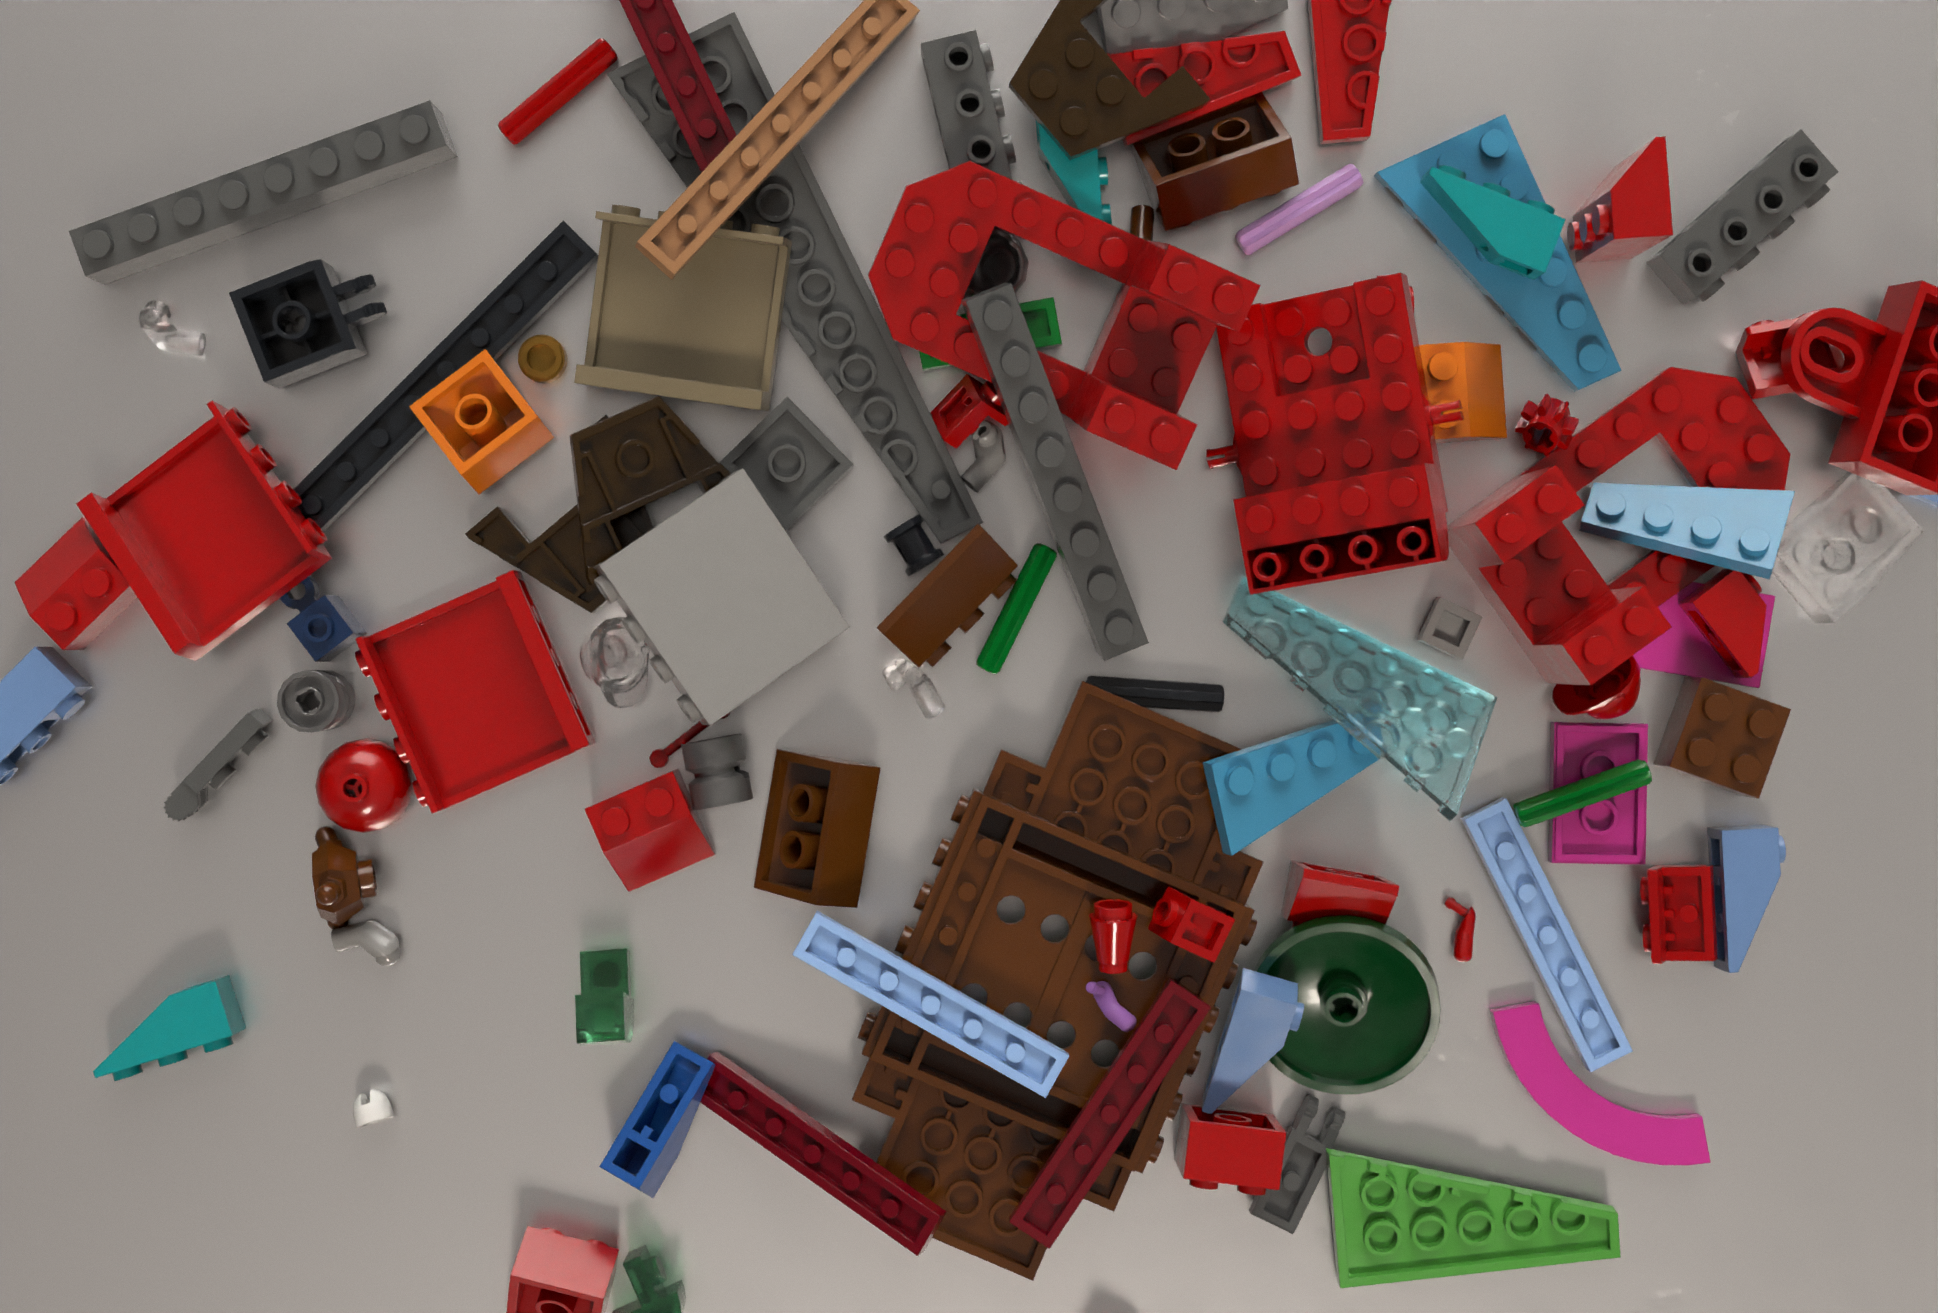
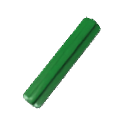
M1036 543L1033 546L976 661V665L991 674L1000 672L1057 557V552L1054 549L1041 543Z
M1637 759L1516 802L1513 805L1514 814L1520 826L1523 827L1544 822L1650 784L1652 782L1650 768L1645 760Z

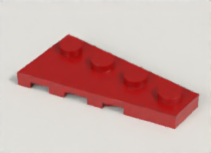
M1308 0L1320 144L1366 141L1369 139L1380 78L1381 57L1387 34L1388 12L1392 0Z
M1285 31L1231 37L1224 40L1202 43L1191 42L1155 49L1153 47L1116 54L1107 53L1143 97L1149 95L1183 66L1210 98L1209 103L1201 109L1193 112L1189 111L1172 118L1166 123L1155 127L1151 126L1127 136V138L1122 140L1125 147L1302 76Z

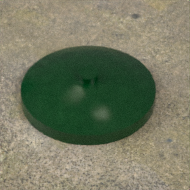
M1334 915L1303 922L1289 929L1273 941L1265 950L1254 969L1256 972L1298 983L1297 1002L1304 1004L1300 1026L1297 1032L1289 1030L1284 1047L1269 1061L1284 1075L1308 1088L1326 1093L1345 1095L1367 1093L1385 1088L1412 1072L1423 1061L1435 1041L1440 1023L1441 1007L1439 988L1433 969L1424 954L1410 939L1401 932L1379 921L1359 916Z

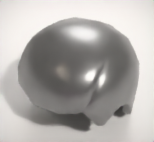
M993 229L966 293L975 295L1000 284L1011 283L1016 294L1026 281L1029 262L1020 241L1007 232Z

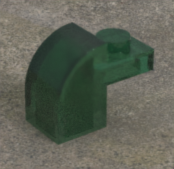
M624 948L580 952L581 995H575L577 1044L580 1046L630 1043L634 1030V999L631 998L630 951Z
M646 1245L628 1252L623 1266L638 1299L613 1310L612 1313H684L686 1294L682 1280L664 1287L663 1283L667 1281L664 1266L657 1255L651 1257Z

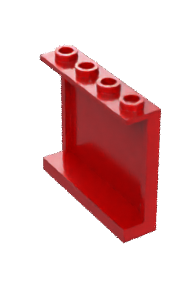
M213 400L206 405L214 417L107 498L91 492L76 503L173 653L195 661L199 660L332 559L323 545L327 541V537L322 529L311 518L305 519L298 508L302 501L297 492L286 481L280 482L273 469L277 467L274 458L262 445H255L248 435V432L252 430L248 420L235 407L229 410Z
M509 571L496 577V581L373 635L360 636L355 639L360 649L355 652L357 663L366 677L372 676L379 692L374 695L376 706L384 720L391 719L398 735L393 738L396 752L404 764L410 763L417 779L412 782L415 795L423 807L429 806L431 813L447 809L596 743L521 571Z

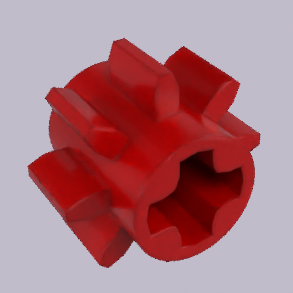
M1545 394L1537 405L1530 400L1525 403L1520 413L1522 417L1515 427V432L1523 433V439L1526 443L1524 447L1526 449L1530 448L1536 452L1544 453L1545 456H1549L1556 446L1563 450L1568 448L1573 438L1572 434L1579 423L1578 418L1570 417L1568 401L1563 402L1556 398H1550L1549 394Z

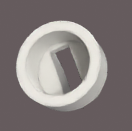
M375 1089L370 1091V1102L366 1094L361 1093L353 1104V1117L356 1128L379 1123L394 1117L391 1103L387 1096Z

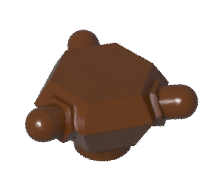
M324 826L319 828L315 834L318 849L312 853V878L317 910L321 918L327 920L328 926L331 929H337L347 926L349 919L364 908V898L377 896L376 875L373 859L359 861L356 851L343 847L335 830Z

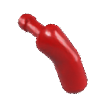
M1448 897L1444 903L1445 907L1463 917L1455 932L1453 955L1459 962H1468L1471 960L1473 952L1476 913L1472 906L1468 910L1456 902L1454 898Z

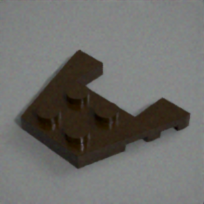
M1060 0L1009 82L1011 91L1069 160L1123 140L1127 136L1151 126L1155 127L1166 123L1172 118L1189 111L1193 112L1201 109L1210 101V98L1183 66L1149 95L1143 97L1082 25L1086 18L1108 0Z
M656 396L569 435L585 573L588 584H595L594 579L599 577L594 567L622 550L621 544L610 523L611 520L694 482L698 483L704 494L731 474L702 446L696 435L660 396Z
M605 415L598 422L605 420L609 417ZM575 505L532 543L503 509L498 506L465 533L471 541L496 554L499 558L529 574L590 613H595L608 602L596 584L589 585L586 579L578 505ZM643 505L610 521L622 549L655 527L647 505Z

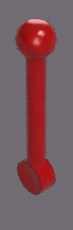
M729 712L728 714H726V715H725L724 717H722L721 719L727 718V717L730 715L731 712ZM699 721L666 748L654 750L649 757L651 765L656 768L666 766L669 762V756L680 749L682 744L689 742L708 726L702 725Z

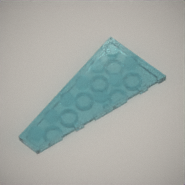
M1243 576L1237 585L1222 622L1264 659H1273L1292 676L1289 680L1302 692L1307 689L1325 705L1322 709L1378 759H1387L1406 776L1403 780L1416 792L1421 789L1440 806L1437 811L1451 821L1458 814L1497 697L1280 593L1269 591L1250 595L1247 578Z

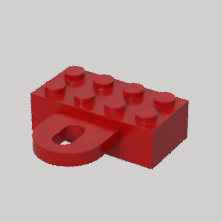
M1923 280L1888 286L1876 322L1843 308L1814 310L1798 318L1787 331L1782 343V371L1791 389L1802 399L1844 416L1828 463L1904 495H1938V287ZM1815 338L1833 345L1842 351L1844 366L1840 372L1823 367L1811 359L1809 347Z

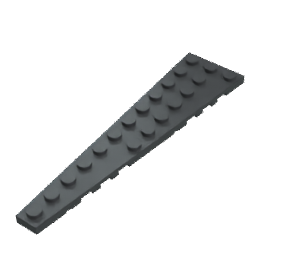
M735 12L689 33V36L736 135H738L775 94ZM646 55L607 73L609 79L688 188L701 174V171ZM798 144L728 221H733V230L751 232L752 224L780 228L779 237H785L792 241L782 322L941 544L974 528L977 524H982L983 521L896 342L891 337L877 303Z

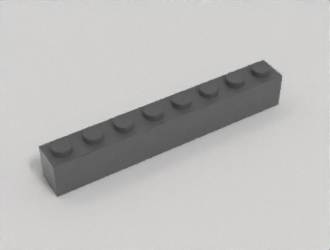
M429 100L70 230L69 234L84 275L106 285L458 156L442 113Z
M1003 283L961 300L1096 652L1106 661L1148 644V639L1012 284Z

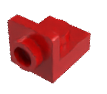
M966 374L930 413L943 441L956 449L969 435L978 429L981 422L987 416H990L1004 426L1008 425L993 383L986 381L982 384L969 374Z
M1168 887L1162 899L1154 907L1148 929L1166 941L1215 963L1236 919L1176 889Z

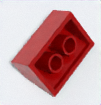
M1666 136L1655 137L1616 165L1572 216L1573 222L1569 223L1567 229V240L1569 249L1571 251L1575 250L1576 263L1632 259L1673 235Z

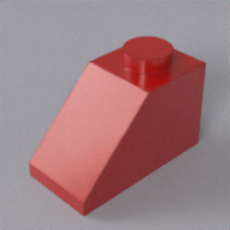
M1722 569L1681 601L1679 605L1736 678H1752L1759 672L1767 605L1759 596L1762 589L1752 575L1730 569Z

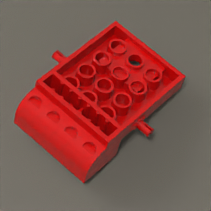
M1400 272L1354 282L1351 286L1268 304H1252L1240 332L1217 325L1235 433L1233 445L1207 449L1206 457L1213 458L1225 455L1223 458L1207 460L1209 468L1214 469L1215 467L1237 464L1242 473L1246 497L1233 499L1250 595L1446 561L1449 556V537L1445 512H1448L1435 439V425L1458 420L1462 421L1464 420V415L1461 411L1444 414V412L1462 409L1460 400L1432 406L1428 399L1407 275ZM1325 328L1332 336V346L1327 353L1316 356L1308 347V339L1310 334L1316 329Z

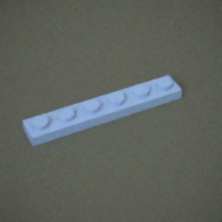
M1502 797L1462 817L1461 820L1585 1068L1593 1072L1632 1052L1633 1050L1507 798Z
M819 911L815 913L792 954L1044 1098L1047 1097L1069 1058V1053Z

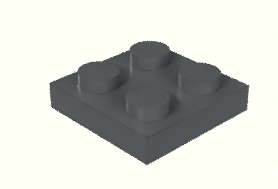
M788 396L720 461L731 474L742 468L745 470L786 531L854 466Z

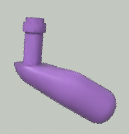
M1091 981L1087 983V992L1093 994L1105 1017L1124 1032L1133 1030L1137 1020L1134 1015L1118 1003L1111 985L1105 981L1097 983Z

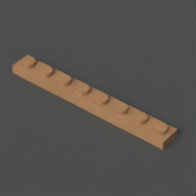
M864 0L637 241L635 248L672 280L909 26L920 10L909 0Z

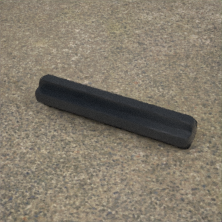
M1089 676L1086 680V683L1147 708L1220 712L1224 705V688L1220 684Z

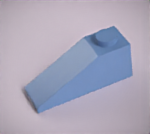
M1763 824L1707 827L1709 865H1713L1718 955V959L1714 961V967L1725 972H1739L1781 876L1780 863L1785 861L1786 847L1777 827Z
M1246 968L1242 969L1204 1087L1202 1112L1213 1113L1284 1047L1289 1030L1297 1032L1304 1011V1004L1297 1002L1298 983Z

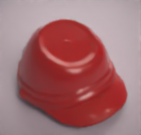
M1631 656L1593 685L1556 684L1552 691L1553 703L1560 712L1566 715L1587 713L1596 719L1617 718L1628 713L1638 699L1641 669L1634 656Z

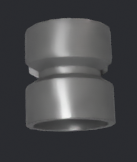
M304 670L292 674L283 682L278 692L277 707L281 718L286 724L299 732L328 731L340 727L350 718L355 707V694L352 685L347 679L334 671Z
M741 733L681 745L685 770L693 773L695 777L688 784L693 810L724 806L753 799L749 773L740 770V764L746 759Z

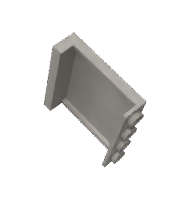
M743 468L733 472L721 480L715 487L594 567L599 574V577L594 579L597 588L610 604L614 601L619 603L627 617L621 620L624 627L637 644L644 640L654 654V657L649 659L651 666L665 684L672 680L682 695L676 701L692 723L699 719L702 725L711 726L850 628Z

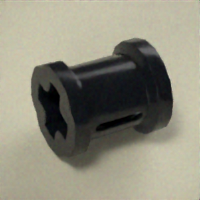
M920 514L884 536L887 543L893 542L907 565L905 572L908 577L945 555L941 548L935 549L921 526L923 519Z

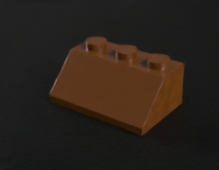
M1263 93L1130 145L1150 203L1165 231L1187 226L1193 221L1221 211L1232 210L1241 204L1264 196L1275 195L1284 189L1299 184L1292 138Z
M977 524L878 625L877 629L918 668L925 661L933 667L952 648L946 640L959 627L966 634L985 614L979 606L989 595L992 594L999 600L1017 581L1011 573L1018 565Z
M777 749L754 888L818 906L857 908L880 767Z

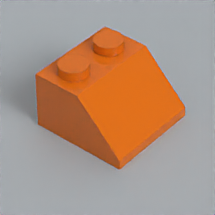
M1454 342L1419 345L1428 399L1432 406L1460 400L1462 409L1444 412V414L1461 411L1464 415V420L1462 421L1458 420L1435 425L1436 443L1506 439L1507 428L1501 344Z
M486 349L409 406L460 475L478 494H481L555 438Z

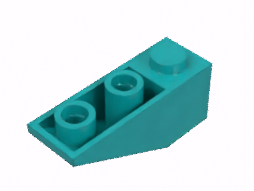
M1035 119L1038 157L1067 204L1112 225L1110 204H1102L1100 186L1108 185L1106 156L1098 157L1097 149L1069 160Z
M1440 165L1438 169L1431 167L1422 176L1420 183L1489 263L1532 280L1546 272L1566 220L1554 215L1555 209L1552 206L1536 200H1528L1526 204L1509 197L1511 192L1500 185L1486 182L1483 183V186L1465 180L1466 174L1463 171L1447 165Z
M230 975L188 987L169 995L93 1071L95 1078L112 1073L114 1081H118L143 1072L141 1064L157 1059L159 1066L163 1067L187 1059L186 1050L203 1045L205 1053L234 1044L231 1036L246 1029Z

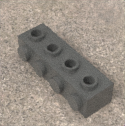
M976 30L921 43V57L948 168L950 169L967 161H972L1012 180L1009 164L1016 162V156L1010 134L1001 135L998 118L1005 117V111L999 88L990 89L986 72L994 71L988 43L979 44Z
M1800 129L1784 139L1646 263L1682 304L1697 297L1704 302L1725 284L1720 278L1732 266L1739 271L1760 253L1756 245L1767 235L1772 240L1775 239L1795 222L1791 214L1797 208L1804 204L1808 209L1823 198L1831 190L1826 183L1839 171Z

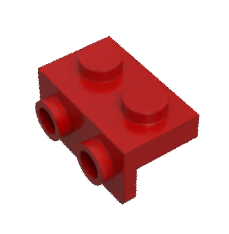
M1802 315L1794 319L1777 322L1762 320L1745 328L1735 353L1752 399L1794 392L1787 383L1782 371L1781 348L1787 331ZM1816 338L1811 342L1809 347L1811 359L1823 367L1840 372L1844 366V358L1840 349Z
M1655 865L1649 868L1647 871L1648 877L1641 878L1640 895L1642 904L1649 905L1650 924H1644L1643 947L1645 952H1651L1652 964H1663L1665 961H1716L1718 955L1713 865Z

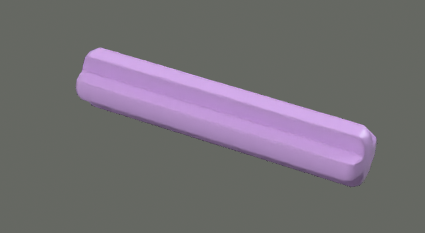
M1348 164L1239 230L1235 238L1241 250L1246 255L1252 254L1359 189L1364 183L1359 170L1353 164Z

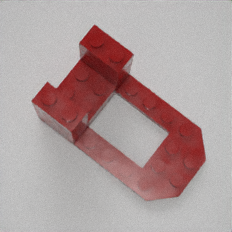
M967 161L905 186L868 272V278L892 339L992 383L969 321L957 315V311L994 226L1122 283L1084 370L1038 350L1037 352L1062 414L1068 416L1084 430L1177 470L1197 427L1196 423L1178 414V411L1217 325L1240 332L1261 285L1171 244L1139 238L972 161Z
M1676 367L1666 368L1575 433L1566 450L1560 449L1557 446L1550 452L1549 456H1543L1447 525L1449 547L1546 683L1593 685L1672 628L1658 607L1715 566L1652 550L1606 583L1562 522L1585 506L1576 492L1654 436H1657L1692 487L1785 491L1791 454L1736 377Z

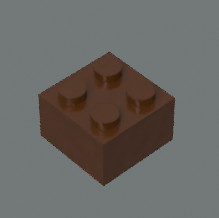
M1685 676L1653 764L1740 796L1759 799L1791 709L1703 677Z

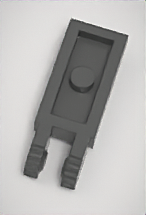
M255 709L247 713L171 793V796L167 797L168 800L164 802L165 807L163 808H165L168 818L171 817L173 821L176 819L179 822L192 816L194 812L199 811L198 808L203 807L208 801L207 788L211 786L217 790L236 771L231 765L235 758L242 751L247 756H250L268 738L269 735L263 729L272 719L262 709Z
M1309 1094L1306 1096L1295 1117L1293 1127L1289 1126L1286 1132L1280 1189H1266L1265 1195H1256L1249 1208L1250 1214L1291 1234L1295 1232L1327 1166L1326 1148L1333 1149L1332 1146L1346 1115L1345 1111L1334 1107L1325 1120L1319 1140L1307 1135L1306 1132L1318 1111L1319 1099Z

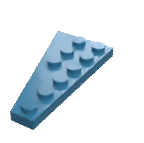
M1505 114L1378 171L1374 175L1385 188L1388 187L1404 204L1403 208L1413 219L1417 218L1436 239V244L1476 287L1496 303L1504 312L1503 316L1514 328L1518 327L1534 344L1540 356L1574 392L1622 371L1561 236L1558 238L1546 272L1535 280L1529 279L1489 263L1420 183L1422 176L1431 167L1438 169L1440 165H1447L1463 171L1466 174L1465 180L1483 186V183L1486 182L1500 185L1511 192L1509 197L1526 204L1528 200L1545 203Z

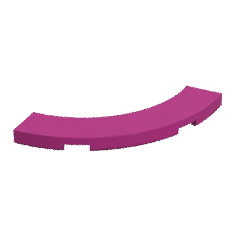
M1533 1001L1489 1009L1502 1052L1518 1080L1527 1090L1530 1097L1551 1118L1569 1132L1592 1146L1637 1162L1658 1165L1711 1163L1701 1115L1697 1113L1679 1116L1656 1115L1636 1112L1612 1103L1585 1085L1561 1058L1549 1037L1539 1003Z

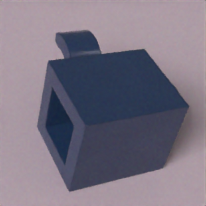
M308 576L301 582L306 589L305 595L301 599H295L290 591L280 597L287 607L300 611V614L286 624L315 662H330L354 644L356 638L366 635L367 632L339 596L324 595L319 599L318 583L313 577Z

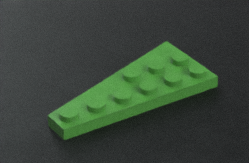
M1326 1148L1336 1275L1340 1288L1621 1258L1618 1213L1611 1205Z

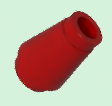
M1106 899L1094 903V912L1089 914L1097 961L1099 962V971L1107 974L1124 973L1128 970L1137 914L1132 912V903L1126 900Z

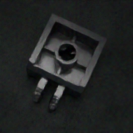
M319 259L306 262L229 292L264 383L280 389L367 355L357 327L381 318L387 314V310L383 302H373L350 311L346 300L367 293L372 288H375L377 285L373 275L360 276L339 284L334 268ZM301 315L306 318L304 328L297 333L293 331L292 326L293 324H299L295 319Z

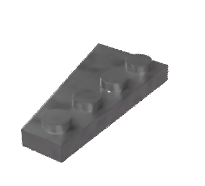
M1108 0L1098 8L1103 50L1106 53L1116 54L1153 47L1155 49L1178 46L1191 42L1218 41L1287 10L1288 1Z

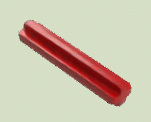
M603 38L597 39L503 118L498 124L499 130L510 143L515 145L521 142L615 63L618 57L614 49Z

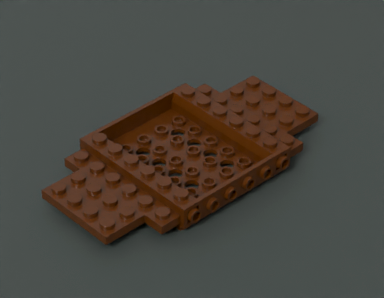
M1081 681L1045 767L1001 749L983 792L973 788L970 797L963 794L960 795L950 819L958 823L951 841L942 838L932 861V864L938 866L939 870L933 884L923 882L913 905L914 908L921 910L914 928L908 925L904 926L894 951L901 953L902 959L960 992L969 984L981 985L988 995L985 1006L1001 1015L1004 1014L1007 1006L1012 1003L1019 1002L1025 1004L1031 1011L1030 1023L1025 1028L1047 1041V1032L1050 1026L1058 1021H1065L1071 1024L1075 1030V1038L1071 1045L1061 1048L1069 1053V1058L1047 1097L1044 1098L880 1005L877 1015L870 1012L867 1013L857 1038L865 1041L861 1054L869 1057L852 1096V1100L894 1118L876 1163L947 1211L932 1238L1032 1281L1034 1280L1047 1247L1011 1224L1009 1217L1110 1067H1102L1094 1063L1091 1058L1093 1046L1101 1040H1110L1117 1045L1120 1052L1168 979L1171 978L1210 1004L1211 1009L1084 1199L1114 1212L1131 1171L1143 1174L1147 1162L1152 1164L1156 1162L1164 1143V1137L1159 1136L1166 1118L1173 1120L1179 1110L1183 1094L1179 1093L1178 1089L1184 1075L1191 1077L1196 1070L1201 1057V1050L1196 1049L1203 1031L1207 1033L1212 1031L1220 1012V1007L1215 1005L1222 988L1228 990L1231 987L1239 966L1233 960L1240 944L1244 946L1249 944L1257 925V920L1252 918L1255 910L1247 905L1246 902L1263 865V861L1241 851L1232 856L1223 853L1203 767V762L1242 750L1241 748ZM1168 887L1176 889L1236 919L1215 963L1166 941L1148 929L1154 907L1162 899ZM1016 896L1023 901L1025 913L1018 922L1006 923L999 918L997 906L1004 897ZM1106 899H1120L1132 903V912L1137 914V921L1129 961L1132 956L1139 952L1151 954L1156 960V970L1151 977L1137 979L1132 976L1129 971V961L1128 970L1124 973H1103L1099 971V962L1087 956L1085 943L1093 935L1089 914L1094 912L1095 902ZM1060 915L1067 920L1069 931L1063 940L1051 942L1043 937L1041 924L1046 917ZM1091 981L1096 983L1099 981L1108 982L1113 989L1118 1003L1135 1016L1137 1022L1134 1029L1124 1032L1108 1020L1098 1006L1093 994L1087 992V983Z

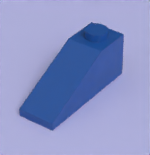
M674 1041L599 1167L654 1199L678 1158L715 1064Z

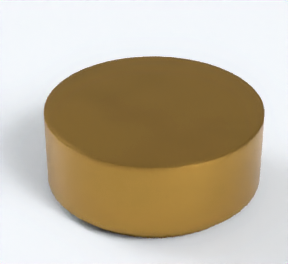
M535 335L528 338L521 345L518 352V364L521 371L531 380L538 383H550L560 378L567 367V354L562 344L553 337Z

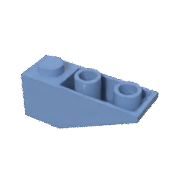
M34 647L0 682V786L17 772L18 767L15 763L26 752L29 754L34 753L50 739L52 734L48 730L60 718L63 720L70 718L84 705L85 700L82 696L92 687L53 647Z

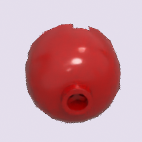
M372 738L345 742L328 754L318 770L315 784L318 804L328 819L344 829L362 833L385 829L401 819L406 812L405 809L410 803L411 796L414 794L412 786L414 776L411 765L409 763L404 764L401 761L394 746Z

